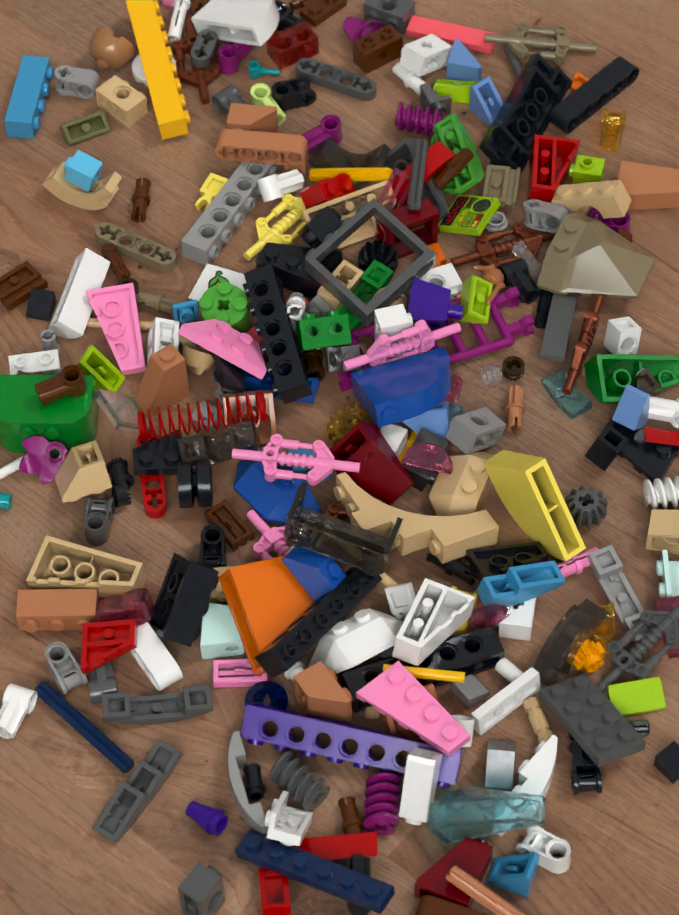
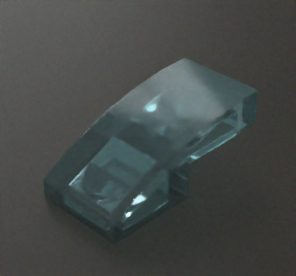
M559 369L543 378L541 384L561 410L571 419H574L592 409V402L576 389V383L572 394L565 395L562 390L568 374Z

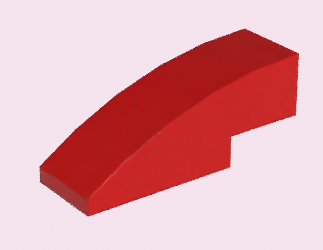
M266 868L258 869L262 915H291L288 877Z

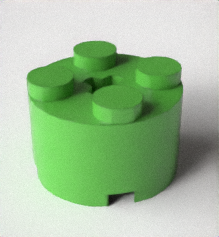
M222 281L210 287L200 298L199 309L202 321L217 319L229 323L233 329L240 333H244L247 330L250 321V310L247 297L239 287L227 281Z

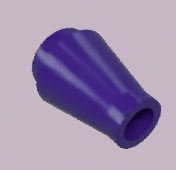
M196 801L190 802L186 808V815L193 819L207 834L220 835L225 830L228 816L225 815L222 809L200 804Z

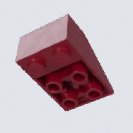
M359 421L330 449L335 460L361 463L359 473L335 470L337 474L346 472L356 485L370 496L389 506L414 485V482L376 425Z

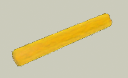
M389 167L312 168L309 170L308 176L309 180L313 182L332 178L341 173L349 174L352 181H385L388 179L391 181L393 179V170Z

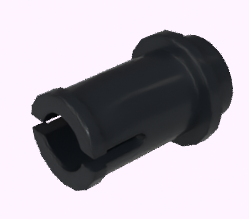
M251 763L243 768L246 782L245 792L249 800L258 801L264 797L266 787L262 784L261 766Z

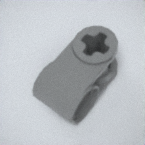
M62 65L57 67L54 72L57 79L56 91L60 95L90 99L94 96L100 79L98 73L94 70Z
M530 199L523 203V208L526 210V219L523 225L533 230L556 233L565 215L570 214L568 208L562 204L544 202L538 199Z
M53 642L45 649L47 667L63 696L67 695L69 690L81 684L84 686L88 684L86 675L80 669V664L76 662L64 643ZM56 657H63L61 660L58 661L53 660Z

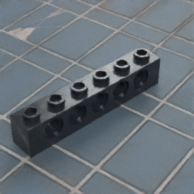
M270 263L244 273L246 283L243 284V288L247 298L251 297L252 302L248 303L252 316L256 317L258 321L254 323L258 336H262L263 339L260 347L264 357L268 356L269 362L265 364L270 377L273 376L275 382L271 383L275 396H280L284 404L312 395L289 314H287V306L280 282L272 264Z
M367 559L349 568L345 572L347 576L332 591L315 600L255 657L256 661L271 679L289 670L382 580L381 576Z
M492 626L480 627L472 630L470 633L447 638L418 666L465 672V676L475 675L495 668L498 661L504 658L505 651ZM391 657L385 660L378 659L360 668L353 667L342 673L341 687H346L352 695L353 701L351 706L353 714L363 711L367 707H373L365 701L364 703L356 698V692L367 685V682H371L383 673V664L393 665L399 661L403 666H418ZM416 678L422 686L434 684V687L450 683L449 681Z

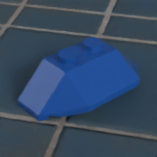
M241 460L238 462L234 490L266 521L286 525L290 523V517L308 519L311 513L318 517L323 515L320 506L304 480L276 479L274 482H268L264 477L262 462ZM278 464L277 469L294 471L287 464L285 466Z

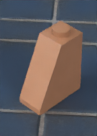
M173 344L150 355L136 394L135 404L140 410H143L144 415L148 419V408L150 409L151 417L158 414V407L160 412L167 409L168 405L171 407L190 396L186 360Z

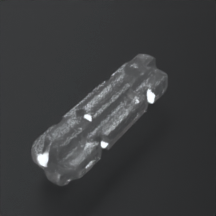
M519 241L512 247V251L516 257L523 258L528 266L529 274H533L532 278L538 283L541 265L531 251L526 250L528 247L524 242Z

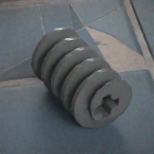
M288 751L274 764L271 771V781L279 784V788L283 791L289 792V796L291 798L294 797L295 802L298 804H302L306 811H312L322 804L331 788L325 787L322 789L325 780L320 778L314 782L317 773L312 771L306 775L309 766L305 764L299 768L301 760L297 757L291 761L293 753Z

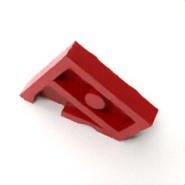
M136 619L83 623L80 668L83 674H87L137 648L138 623Z

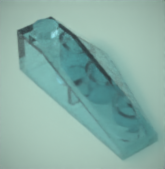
M473 786L447 791L430 805L429 830L445 844L462 841L466 836L473 839L542 825L545 823L546 798L540 795Z

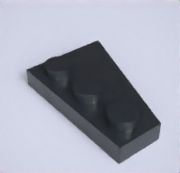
M612 416L606 427L608 425L612 426L629 439L618 456L626 458L634 465V469L639 474L643 473L647 476L652 484L655 478H659L662 481L679 454V446L645 442L644 430L640 428L632 430L613 421Z
M540 542L468 549L465 555L466 561L480 582L483 577L506 574L509 567L547 562L549 558L548 553Z

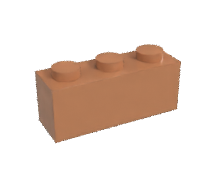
M97 588L18 590L16 620L19 631H83V623L99 622L100 601Z

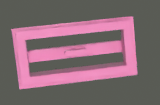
M249 659L213 660L214 688L268 686L267 673L254 676L253 670L237 669L251 668ZM219 669H235L234 671H219Z

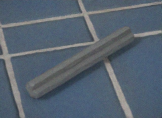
M418 138L415 141L407 202L408 209L411 211H418L421 208L428 141L426 139L421 140Z

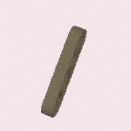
M109 222L100 223L95 228L96 240L102 246L104 244H112L116 252L162 272H170L177 266L176 253L168 247ZM123 240L132 241V243L127 246H123L120 244V242ZM144 248H149L152 250V252L149 254L140 253V251Z

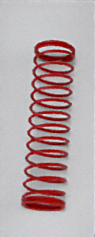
M263 391L255 392L256 420L248 394H245L247 421L244 419L239 397L236 394L237 424L232 414L229 398L226 396L227 426L218 398H216L217 427L212 416L209 400H206L207 428L202 417L199 401L196 402L198 430H196L190 405L187 402L188 433L184 426L179 404H177L178 434L174 427L169 405L167 406L169 420L168 435L164 428L160 408H157L159 436L155 432L151 412L148 408L149 439L143 410H138L137 421L141 440L143 442L150 441L152 431L155 438L159 440L162 430L164 435L169 438L171 436V426L177 437L181 433V425L185 434L189 435L191 424L194 431L198 434L200 432V419L206 432L210 430V418L216 430L220 427V417L226 429H228L230 424V416L234 426L238 427L239 411L242 421L246 426L249 424V410L252 420L256 425L259 421V411L262 422L267 423V410Z

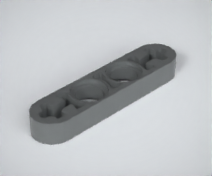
M301 58L296 63L297 76H306L313 84L362 101H370L376 97V83L369 78L311 58ZM324 73H328V74H331V75H332V76L329 77V78H322V77H321V75L324 74ZM344 80H348V81H351V82H352V83L349 84V85H342V84H341V82L344 81Z

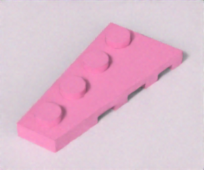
M127 283L86 291V295L121 373L128 375L145 372L146 362L134 284Z

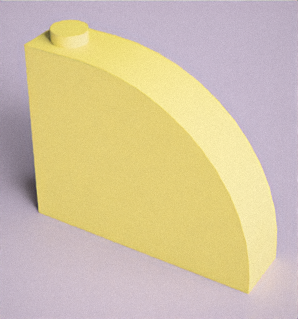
M502 450L483 462L497 494L512 518L534 542H540L548 554L566 562L586 549L546 458Z

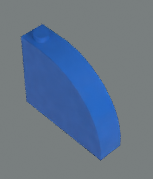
M444 347L350 373L354 396L378 428L401 422L429 411L446 398L453 384L450 358Z

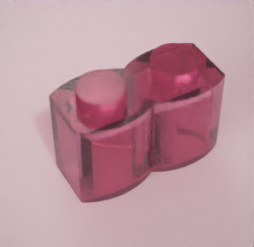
M137 588L127 592L124 596H110L103 599L98 604L94 618L96 622L136 619L139 626L151 619L154 603L148 589Z

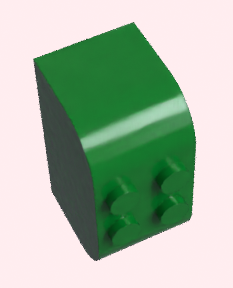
M0 375L1 446L11 452L27 453L28 451L23 447L22 441L31 436H42L49 442H61L66 447L67 453H69L72 447L94 441L97 434L99 400L94 375H84L87 390L82 396L76 398L66 396L46 405L41 404L34 385L57 375ZM53 449L50 451V453L58 454L59 451L57 449Z

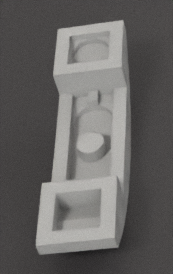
M612 545L588 553L590 565L609 607L625 632L631 631L641 621L640 614L644 609L622 571L623 564ZM644 625L635 634L636 637L633 641L635 643L640 642V639L642 637L645 638V634L647 632L650 633V629L656 626Z
M236 731L233 732L228 751V769L233 798L248 826L253 831L267 836L268 827L264 826L265 816L261 802L249 805L239 769L247 765V760L240 733Z

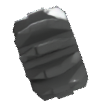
M582 485L579 491L572 488L570 495H567L565 498V503L574 523L577 522L578 529L582 525H586L589 530L592 524L599 526L601 520L605 519L607 515V500L603 498L602 491L594 492L593 485L589 490L585 489Z

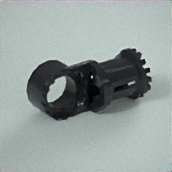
M121 457L119 459L115 458V460L112 459L111 462L109 461L106 464L107 471L112 478L111 492L112 498H115V507L131 505V497H129L131 493H128V491H130L129 488L134 484L133 476L129 475L127 470L128 462Z

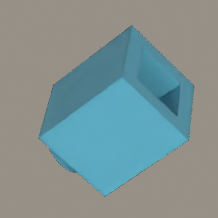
M78 150L73 157L69 156L65 162L64 169H66L64 179L89 192L100 176L103 162Z

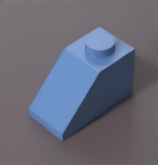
M442 401L429 411L402 422L417 434L424 428L446 440L445 436L451 421L449 401Z

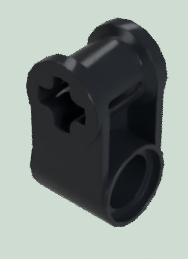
M306 76L278 81L272 86V97L282 111L309 106L317 98L315 91L311 90L310 80Z
M209 524L201 531L199 562L211 568L227 567L224 531L217 524ZM212 539H216V540H217V541H215V542H209V541L212 540Z

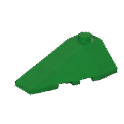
M596 354L584 364L587 388L600 403H619L625 387L628 384L635 387L637 374L646 366L661 385L654 392L679 384V356Z

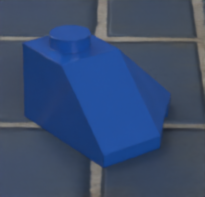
M297 545L281 559L313 601L332 591L347 576L329 553Z

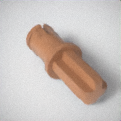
M519 385L509 387L508 405L505 406V411L508 413L506 430L512 433V427H514V434L522 432V414L525 412L523 388Z

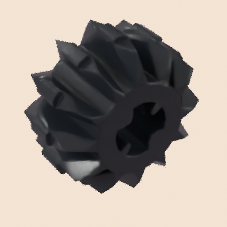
M376 240L373 243L366 242L361 247V250H359L358 268L362 269L363 272L366 271L374 259L394 272L398 267V251L393 249V245H386L385 241L382 243H378Z

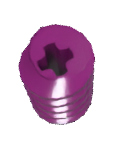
M400 101L395 116V126H398V129L401 131L405 127L408 132H412L415 129L417 134H421L424 130L425 135L430 136L435 124L445 119V111L441 116L439 115V108H436L433 114H431L430 107L427 106L425 111L422 112L421 105H418L413 110L412 103H409L405 109L403 101Z
M378 773L366 780L365 786L367 789L365 791V819L363 827L367 832L377 831L379 836L395 833L393 826L399 823V818L396 815L400 811L398 806H396L400 803V798L397 795L401 791L398 786L401 783V778L396 774Z

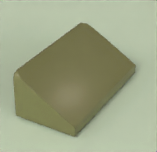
M103 110L61 124L59 128L68 146L111 132Z

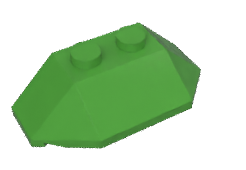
M455 113L435 124L433 130L435 133L429 147L440 141L456 155L464 147L470 149L474 154V158L460 171L461 174L459 176L456 175L442 189L444 194L460 195L485 177L475 144Z

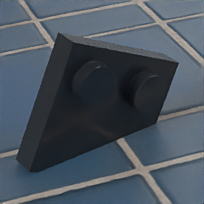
M173 431L169 438L164 435L159 440L155 439L133 449L134 476L178 474V462H185L182 433L177 437Z

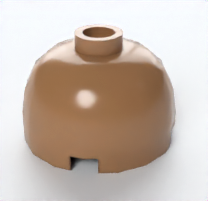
M98 27L90 41V52L96 60V65L107 70L108 68L120 69L128 64L135 52L133 44L123 36H120V38L113 36L114 31Z

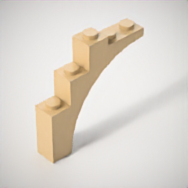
M346 472L336 475V486L333 489L334 495L345 506L347 515L351 519L348 526L349 534L353 540H357L361 548L389 539L392 547H396L401 556L429 547L430 552L434 556L436 555L440 562L444 564L465 556L468 549L486 548L497 544L499 526L486 509L455 516H429L407 512L389 506L370 496L356 485Z

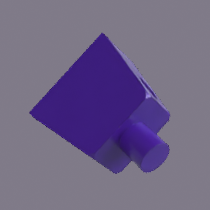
M413 278L407 312L411 313L413 327L417 321L425 320L431 331L443 328L446 325L447 318L461 320L463 305L449 303L451 290Z

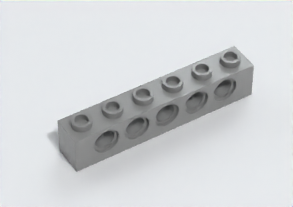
M242 162L182 239L183 257L205 266L207 263L210 264L213 259H216L220 249L225 243L230 241L235 229L242 225L245 216L255 208L257 200L262 196L257 180L274 174L279 175L280 168L278 165Z

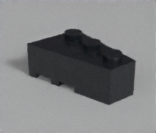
M267 242L256 258V268L272 264L282 288L292 292H299L303 296L312 299L317 295L318 289L322 286L305 271V256L312 249L311 247ZM333 250L320 264L332 274L343 261L342 251Z

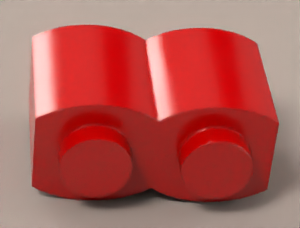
M341 173L332 178H325L303 189L300 195L306 209L350 194L355 189L349 174Z

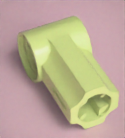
M263 83L253 85L250 90V104L277 107L278 127H280L286 120V115L271 96L270 87Z

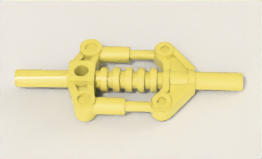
M289 193L284 194L282 201L271 210V213L266 218L259 217L256 220L258 241L243 253L246 260L250 261L265 247L267 242L293 245V239L299 235L297 232L306 224L301 212L306 210V207L301 197H293ZM285 209L290 210L272 228L268 227V222L272 218L279 216ZM300 218L304 220L291 235H282Z

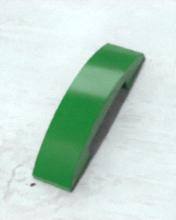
M374 259L360 277L362 282L353 294L364 304H367L373 299L379 289L386 287L390 283L394 271ZM343 305L340 313L341 315L348 314L350 331L358 329L362 322Z

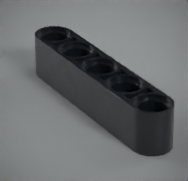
M622 57L616 58L556 105L549 114V122L565 133H571L629 87L637 79L639 68Z

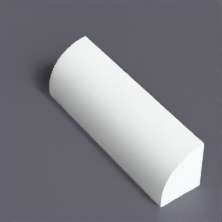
M85 248L75 259L48 328L61 338L76 339L83 335L93 310L86 291L101 288L111 263L88 248Z

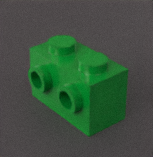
M340 310L325 312L326 317L316 318V313L301 315L302 320L295 321L300 351L351 344L348 314L341 315Z

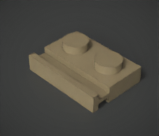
M487 164L482 196L499 198L501 203L499 207L505 208L506 205L516 209L521 168L517 167V170L510 169L509 166Z

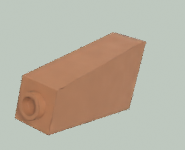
M621 161L618 180L622 181L632 200L627 211L679 208V169Z

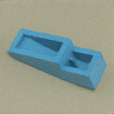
M554 560L509 567L506 574L483 577L476 592L486 611H492L536 598L564 585L566 581Z

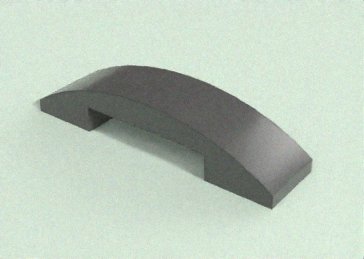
M210 685L183 687V693L129 697V692L102 694L104 721L135 725L161 724L186 720L213 711Z

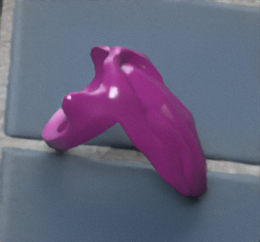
M346 17L343 22V29L353 42L382 28L381 23L377 20L364 22L355 17ZM369 24H375V27H374V29H373V28H371V27L368 26V25H369Z

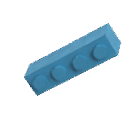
M23 55L4 120L7 137L34 139L36 130H40V115L45 112V97H49L50 80L54 79V67H51L49 57Z

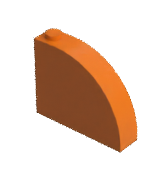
M286 555L231 567L218 577L254 676L266 673L255 657L314 602L281 560Z

